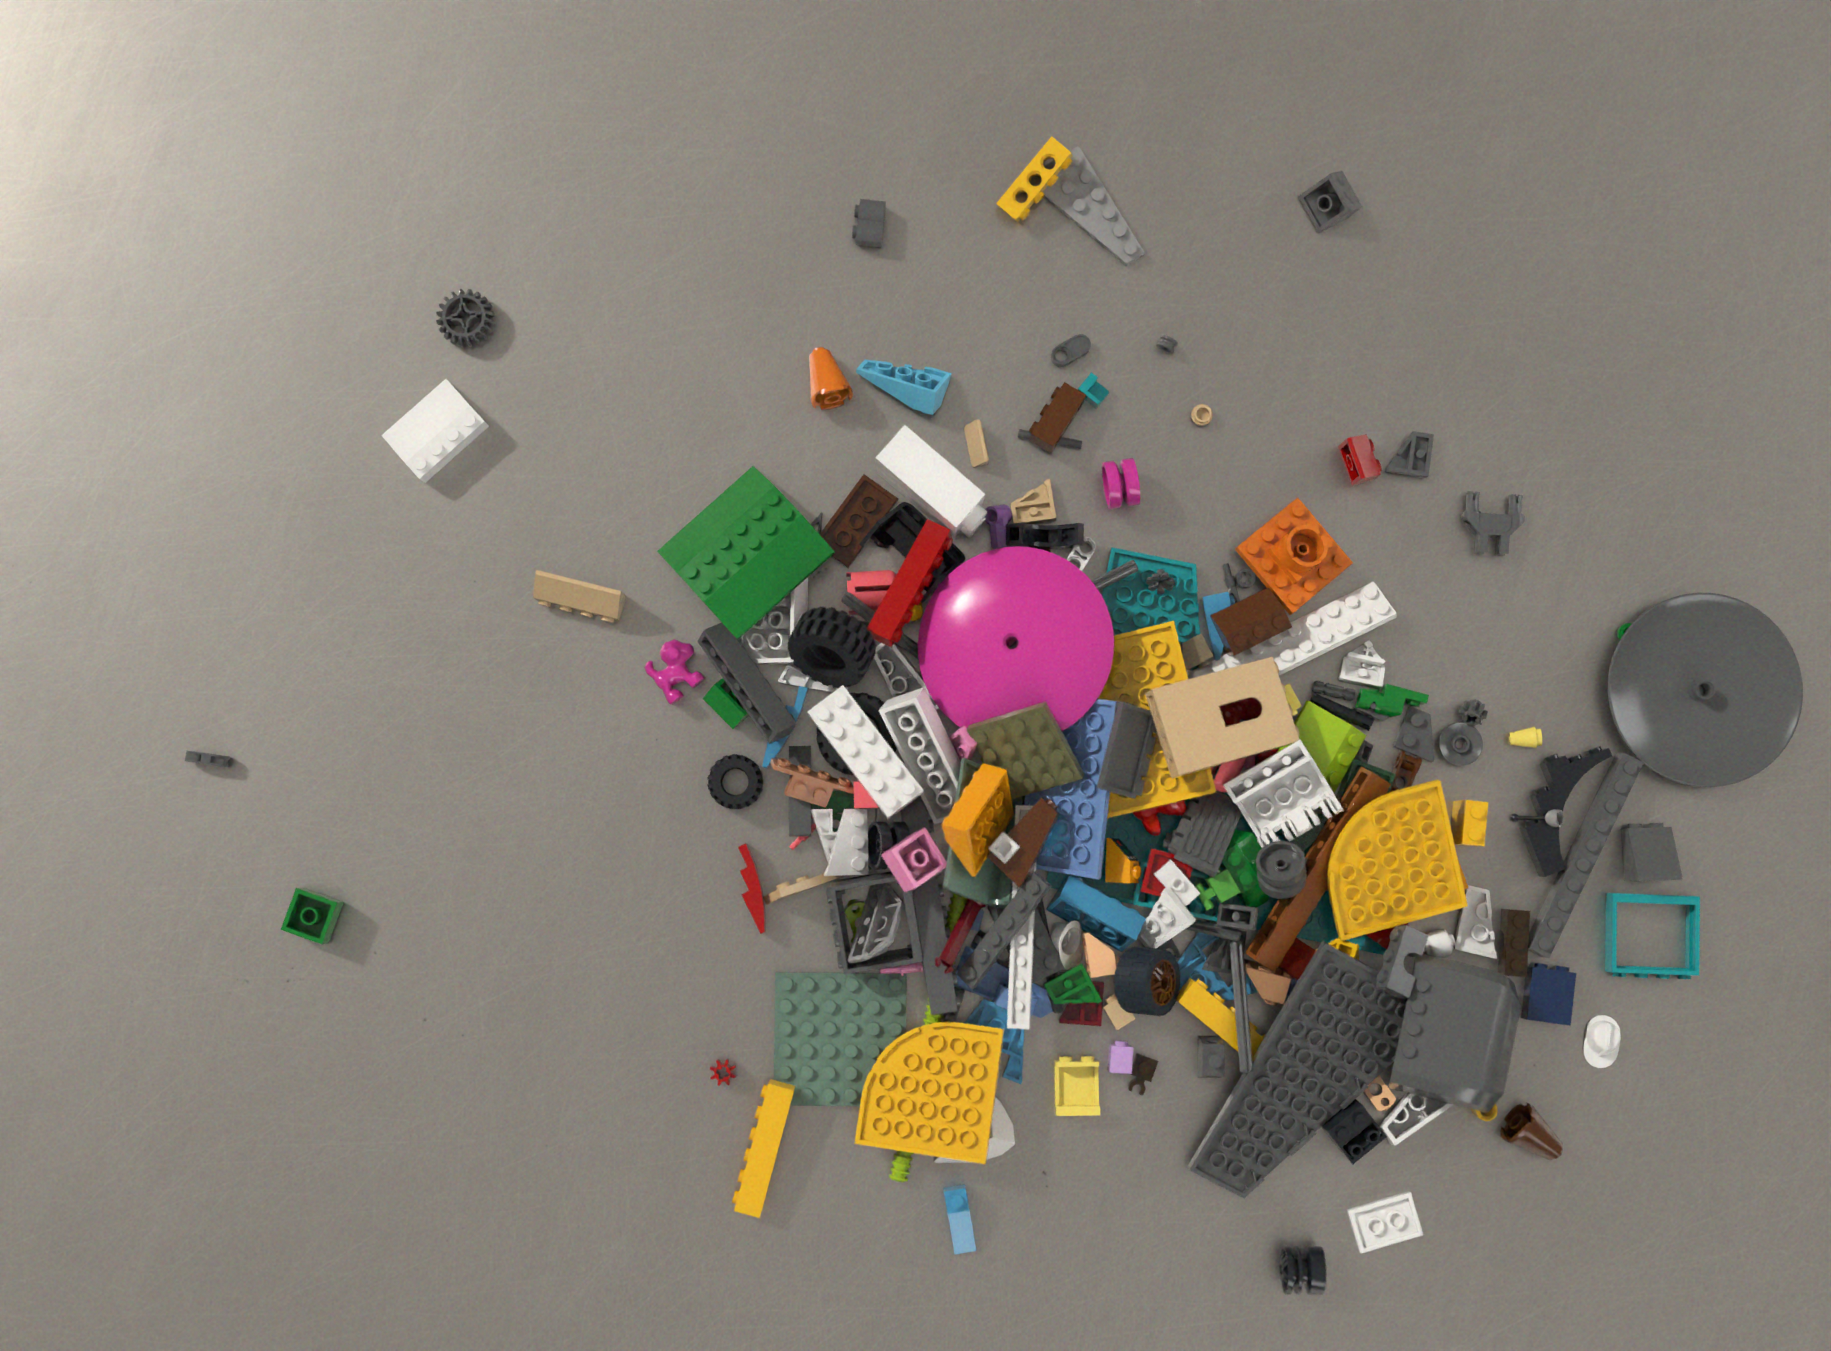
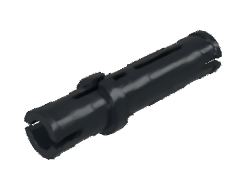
M1315 692L1310 698V702L1345 720L1347 723L1355 724L1367 731L1370 730V726L1374 722V718L1358 712L1356 708H1348Z

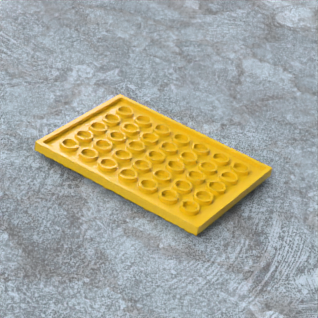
M1174 621L1114 635L1112 666L1107 682L1098 699L1125 702L1150 710L1145 693L1155 688L1188 680ZM1152 733V737H1155L1156 741L1152 755L1147 754L1146 758L1151 760L1147 776H1141V780L1145 781L1142 796L1136 795V799L1110 792L1107 818L1216 793L1211 769L1207 768L1171 778L1158 733Z

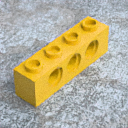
M1051 136L996 204L1016 222L1020 219L1023 221L1031 212L1029 208L1034 202L1036 204L1039 203L1045 195L1043 191L1047 186L1052 187L1058 180L1057 174L1061 169L1066 170L1072 163V153ZM1048 159H1053L1056 161L1054 168L1046 169L1044 167L1045 162ZM1034 176H1040L1042 181L1040 185L1032 186L1031 179ZM1022 192L1027 193L1028 198L1024 203L1017 202L1018 194Z

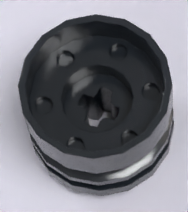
M1289 1246L1282 1247L1279 1261V1276L1284 1294H1291L1293 1289L1295 1294H1300L1303 1284L1308 1294L1325 1293L1326 1261L1321 1246H1306L1303 1256L1298 1246H1294L1292 1252Z

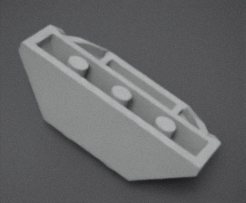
M888 883L870 885L848 958L849 963L865 961L887 952L894 942L905 903Z

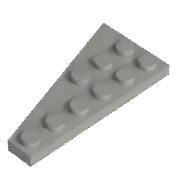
M1077 146L1070 150L1073 155L1071 157L1072 163L1066 170L1061 169L1057 174L1058 180L1052 187L1047 186L1043 191L1045 194L1043 197L1049 199L1063 214L1080 228L1082 227L1094 240L1099 241L1105 246L1106 250L1125 266L1142 257L1145 252L1080 147ZM1053 160L1044 167L1052 169L1055 167L1056 161ZM1034 176L1031 179V185H1040L1042 178Z

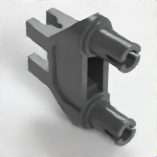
M1466 492V510L1462 513V520L1475 536V554L1488 552L1489 538H1496L1495 555L1504 556L1508 554L1510 535L1525 521V516L1522 514L1523 495H1509L1508 514L1504 515L1481 513L1479 511L1480 492Z

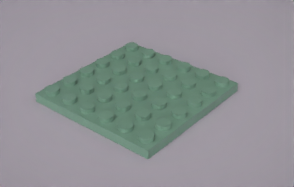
M775 972L774 1080L795 1085L790 1106H860L866 1078L877 1058L895 1039L906 1033L907 974L902 976L901 974L851 973L844 975V973Z

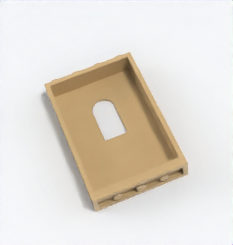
M1273 656L1155 688L1145 693L1171 778L1288 746L1299 740V729L1294 724L1292 718L1293 711L1290 704L1287 703L1286 689L1280 681L1278 675L1279 667L1274 662ZM1249 697L1255 698L1261 703L1262 713L1258 718L1225 727L1219 708L1220 705Z

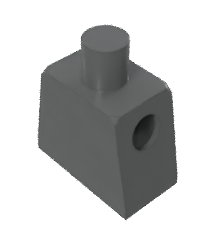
M1198 1036V1078L1223 1077L1225 1074L1224 1042L1219 1036Z

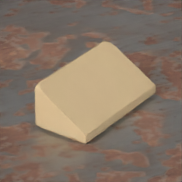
M978 419L964 426L972 467L984 466L989 463L981 420Z

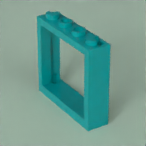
M1606 893L1605 971L1612 972L1613 977H1626V973H1634V977L1648 978V974H1656V978L1670 979V975H1678V979H1691V975L1699 976L1700 896ZM1617 902L1686 905L1685 968L1616 965Z

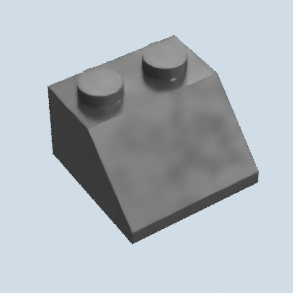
M1343 171L1328 174L1298 196L1318 233L1347 219L1363 208Z

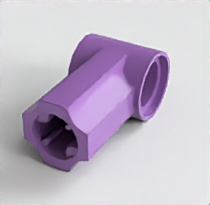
M1007 505L987 507L985 510L988 513L985 516V522L990 527L991 548L1009 547L1006 546V524L1012 518L1010 507Z

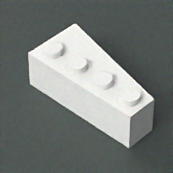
M1406 1093L1379 1127L1387 1136L1386 1139L1390 1145L1396 1146L1454 1104Z

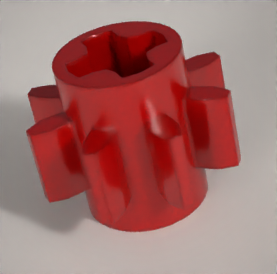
M717 1059L718 1066L710 1067V1070L714 1071V1075L710 1079L716 1078L718 1086L724 1081L727 1085H730L729 1078H736L737 1076L732 1073L736 1065L730 1066L728 1064L729 1059L725 1063H721ZM723 1067H726V1072L729 1073V1075H725L723 1078L720 1076L721 1073L718 1070H721Z

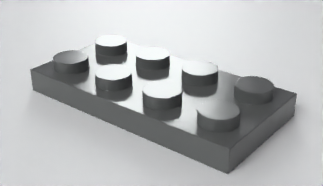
M987 906L995 923L1004 909ZM1035 908L1032 983L1065 969L1037 908ZM1009 943L1008 946L1006 947V950H1007L1009 956H1010V943Z

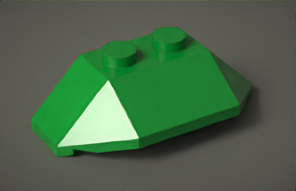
M1235 829L1220 867L1228 869L1240 890L1238 896L1244 906L1257 908L1269 899V895L1262 891L1257 880L1256 858L1262 847L1253 833Z

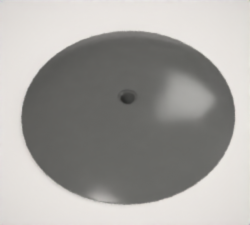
M1690 593L1675 596L1656 604L1641 614L1626 630L1616 647L1610 664L1608 699L1612 718L1620 736L1631 752L1640 761L1644 762L1647 767L1659 775L1681 784L1696 787H1719L1746 780L1764 770L1779 757L1791 740L1799 722L1803 702V683L1800 667L1793 648L1779 627L1764 613L1744 601L1727 595ZM1700 685H1702L1705 689V694L1703 696L1699 693Z

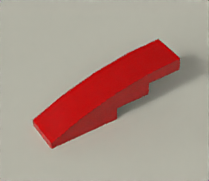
M745 843L739 846L738 849L747 865L746 868L740 870V873L749 891L741 895L760 934L766 931L763 890L756 863L748 844Z

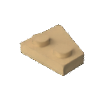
M1050 479L1045 480L1042 485L1034 490H1030L1024 497L1018 498L1010 504L1013 523L1036 524L1056 521Z

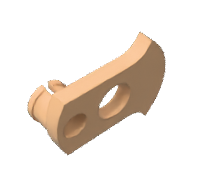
M1378 1075L1367 1085L1368 1088L1364 1093L1378 1112L1387 1111L1394 1104L1396 1097L1380 1075ZM1371 1084H1379L1382 1088V1093L1378 1096L1372 1095L1369 1091ZM1381 1100H1389V1105L1383 1106Z

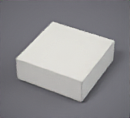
M1002 832L988 849L1002 862L1006 863L1020 846L1005 832Z

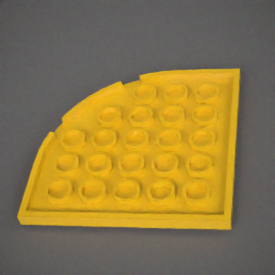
M1436 779L1396 790L1374 799L1355 813L1340 832L1331 852L1327 878L1329 898L1338 937L1341 941L1468 906L1440 780Z
M937 1022L914 1028L895 1039L879 1055L866 1078L861 1096L855 1144L986 1164L1004 1029L957 1022Z

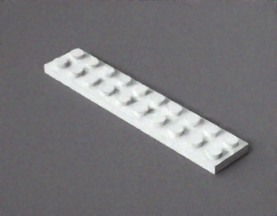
M1372 582L1290 622L1292 628L1234 656L1225 654L1220 657V660H1213L1210 664L1191 671V674L1187 676L1188 679L1272 656L1274 662L1279 667L1278 675L1280 676L1395 619L1397 613L1377 585Z

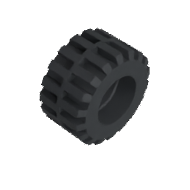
M737 754L726 755L722 759H718L715 762L716 764L711 767L707 778V785L710 795L718 804L729 809H743L752 805L759 798L763 790L762 772L759 766L748 757ZM732 769L742 770L748 777V787L739 795L729 794L723 787L724 775Z

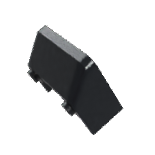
M902 502L878 520L859 544L863 547L870 540H873L881 548H889L893 545L906 558L927 518L910 503ZM953 543L949 550L944 551L940 567L938 569L935 568L933 571V579L928 587L925 586L924 590L927 592L923 595L921 603L932 596L944 579L965 561L963 552Z

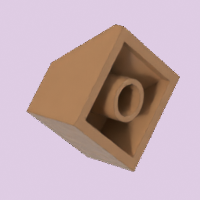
M1244 959L1246 972L1261 998L1265 999L1264 1002L1277 1006L1278 1003L1284 1004L1291 980L1287 970L1277 968L1274 972L1258 962Z

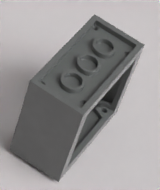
M891 871L830 881V887L826 891L828 904L833 903V909H830L832 926L836 925L837 928L833 934L835 947H840V952H837L839 969L843 968L844 975L923 962L912 890L903 891L911 945H907V948L884 952L865 961L848 962L851 951L841 894H845V889L897 881Z

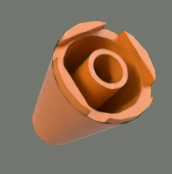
M824 347L814 349L809 355L810 395L813 408L820 406L821 410H827L844 405L843 400L849 398L850 401L853 397L851 386L830 350Z

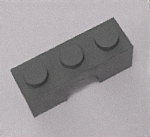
M1408 925L1395 926L1390 934L1389 947L1384 953V962L1377 975L1375 988L1396 998H1409L1415 976L1405 970L1404 958L1406 955L1409 957L1422 956L1429 935Z

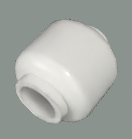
M1437 929L1425 933L1429 936L1424 954L1439 958L1452 954L1453 946H1456V943L1451 933L1448 934L1445 929Z

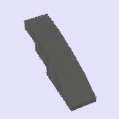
M789 746V761L791 764L796 766L803 764L811 768V746ZM789 796V836H811V803Z

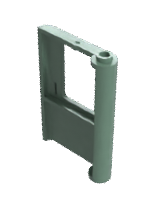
M966 758L961 759L955 802L960 799L964 788L972 781L974 773L981 767L980 764ZM1025 796L1012 799L1014 816L1004 830L1006 834L1015 827L1016 805H1024ZM949 846L943 889L994 908L1005 909L1012 900L1013 881L988 857L975 877L971 876Z

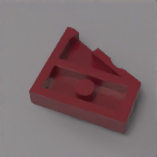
M1092 981L1102 1002L1068 1003L1065 1011L1059 1018V1023L1101 1026L1104 982Z

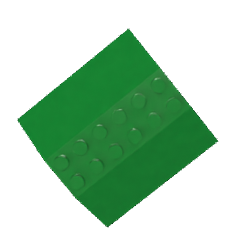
M754 466L657 551L737 640L835 553L805 517Z

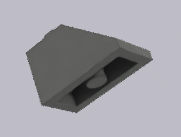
M1219 903L1216 925L1256 930L1258 908Z

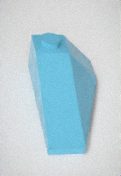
M866 359L856 369L857 374L912 409L931 415L941 406L952 374L932 367H925L924 370L912 369V365L905 364V367H893L890 362Z

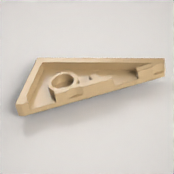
M822 874L810 879L806 875L795 879V884L790 885L788 881L777 885V890L764 896V900L767 905L782 897L786 898L847 875L824 876Z

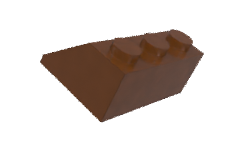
M1269 587L1210 615L1227 654L1233 656L1292 628L1284 607Z

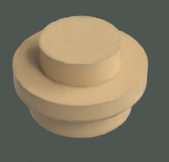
M1205 404L1195 406L1191 412L1192 421L1199 426L1207 425L1213 417L1211 408Z

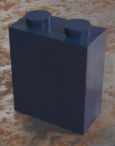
M1534 963V967L1527 966L1521 1018L1571 1026L1576 973L1569 972V967L1556 966V970L1547 969L1548 965Z

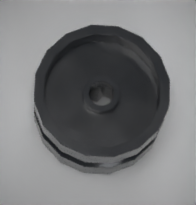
M872 822L868 829V862L872 869H887L888 865L881 854L910 836L908 825L905 822H891L889 825L887 822Z

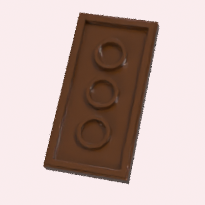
M863 474L820 533L821 537L835 551L831 557L846 568L851 566L864 548L859 543L876 522L888 514L899 500L865 474Z

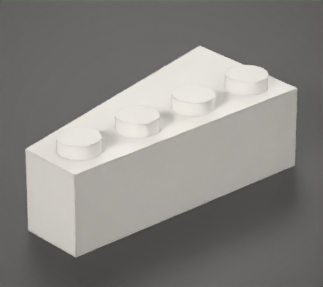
M894 642L892 648L880 643L875 649L874 658L893 698L925 687L935 710H939L940 708L927 690L923 677Z

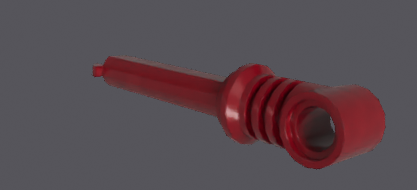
M966 898L967 903L940 956L935 958L936 967H939L940 964L946 966L945 974L954 970L952 965L980 909L986 907L985 904Z

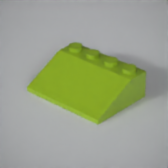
M1306 700L1294 724L1299 729V740L1302 741L1335 793L1367 735ZM1288 746L1281 747L1278 752Z

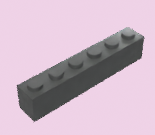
M722 622L705 629L697 642L767 742L771 744L790 735L797 725L794 717L782 704L781 699L770 687L769 682L758 670L757 665L746 653L745 648Z

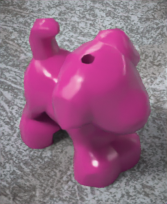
M675 639L665 642L661 647V659L668 665L665 669L655 670L653 661H648L644 667L646 673L654 679L657 686L663 689L668 703L672 705L684 697L681 691L673 689L674 685L685 681L692 688H695L706 679L701 672L691 673L686 665V661L694 653L693 646Z

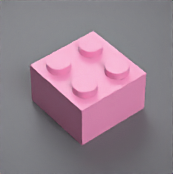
M926 828L914 832L881 854L904 892L917 888L946 868L947 864Z

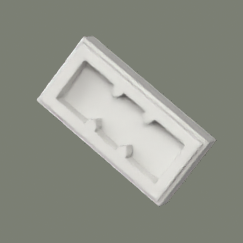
M1169 860L1154 873L1165 888L1169 886L1185 907L1200 894L1172 860Z

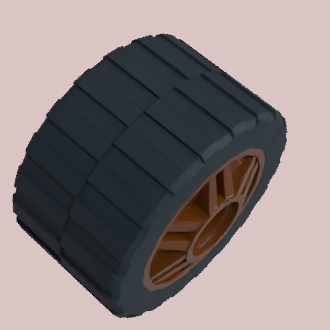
M1128 948L1120 957L1115 970V995L1120 1007L1128 1013L1164 1016L1172 1010L1179 995L1181 983L1179 965L1175 956L1166 949Z

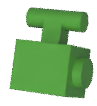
M1220 867L1214 878L1210 876L1205 879L1210 888L1205 890L1201 883L1194 886L1200 892L1198 897L1206 910L1214 907L1210 898L1215 896L1218 903H1222L1240 893L1228 869L1221 870Z

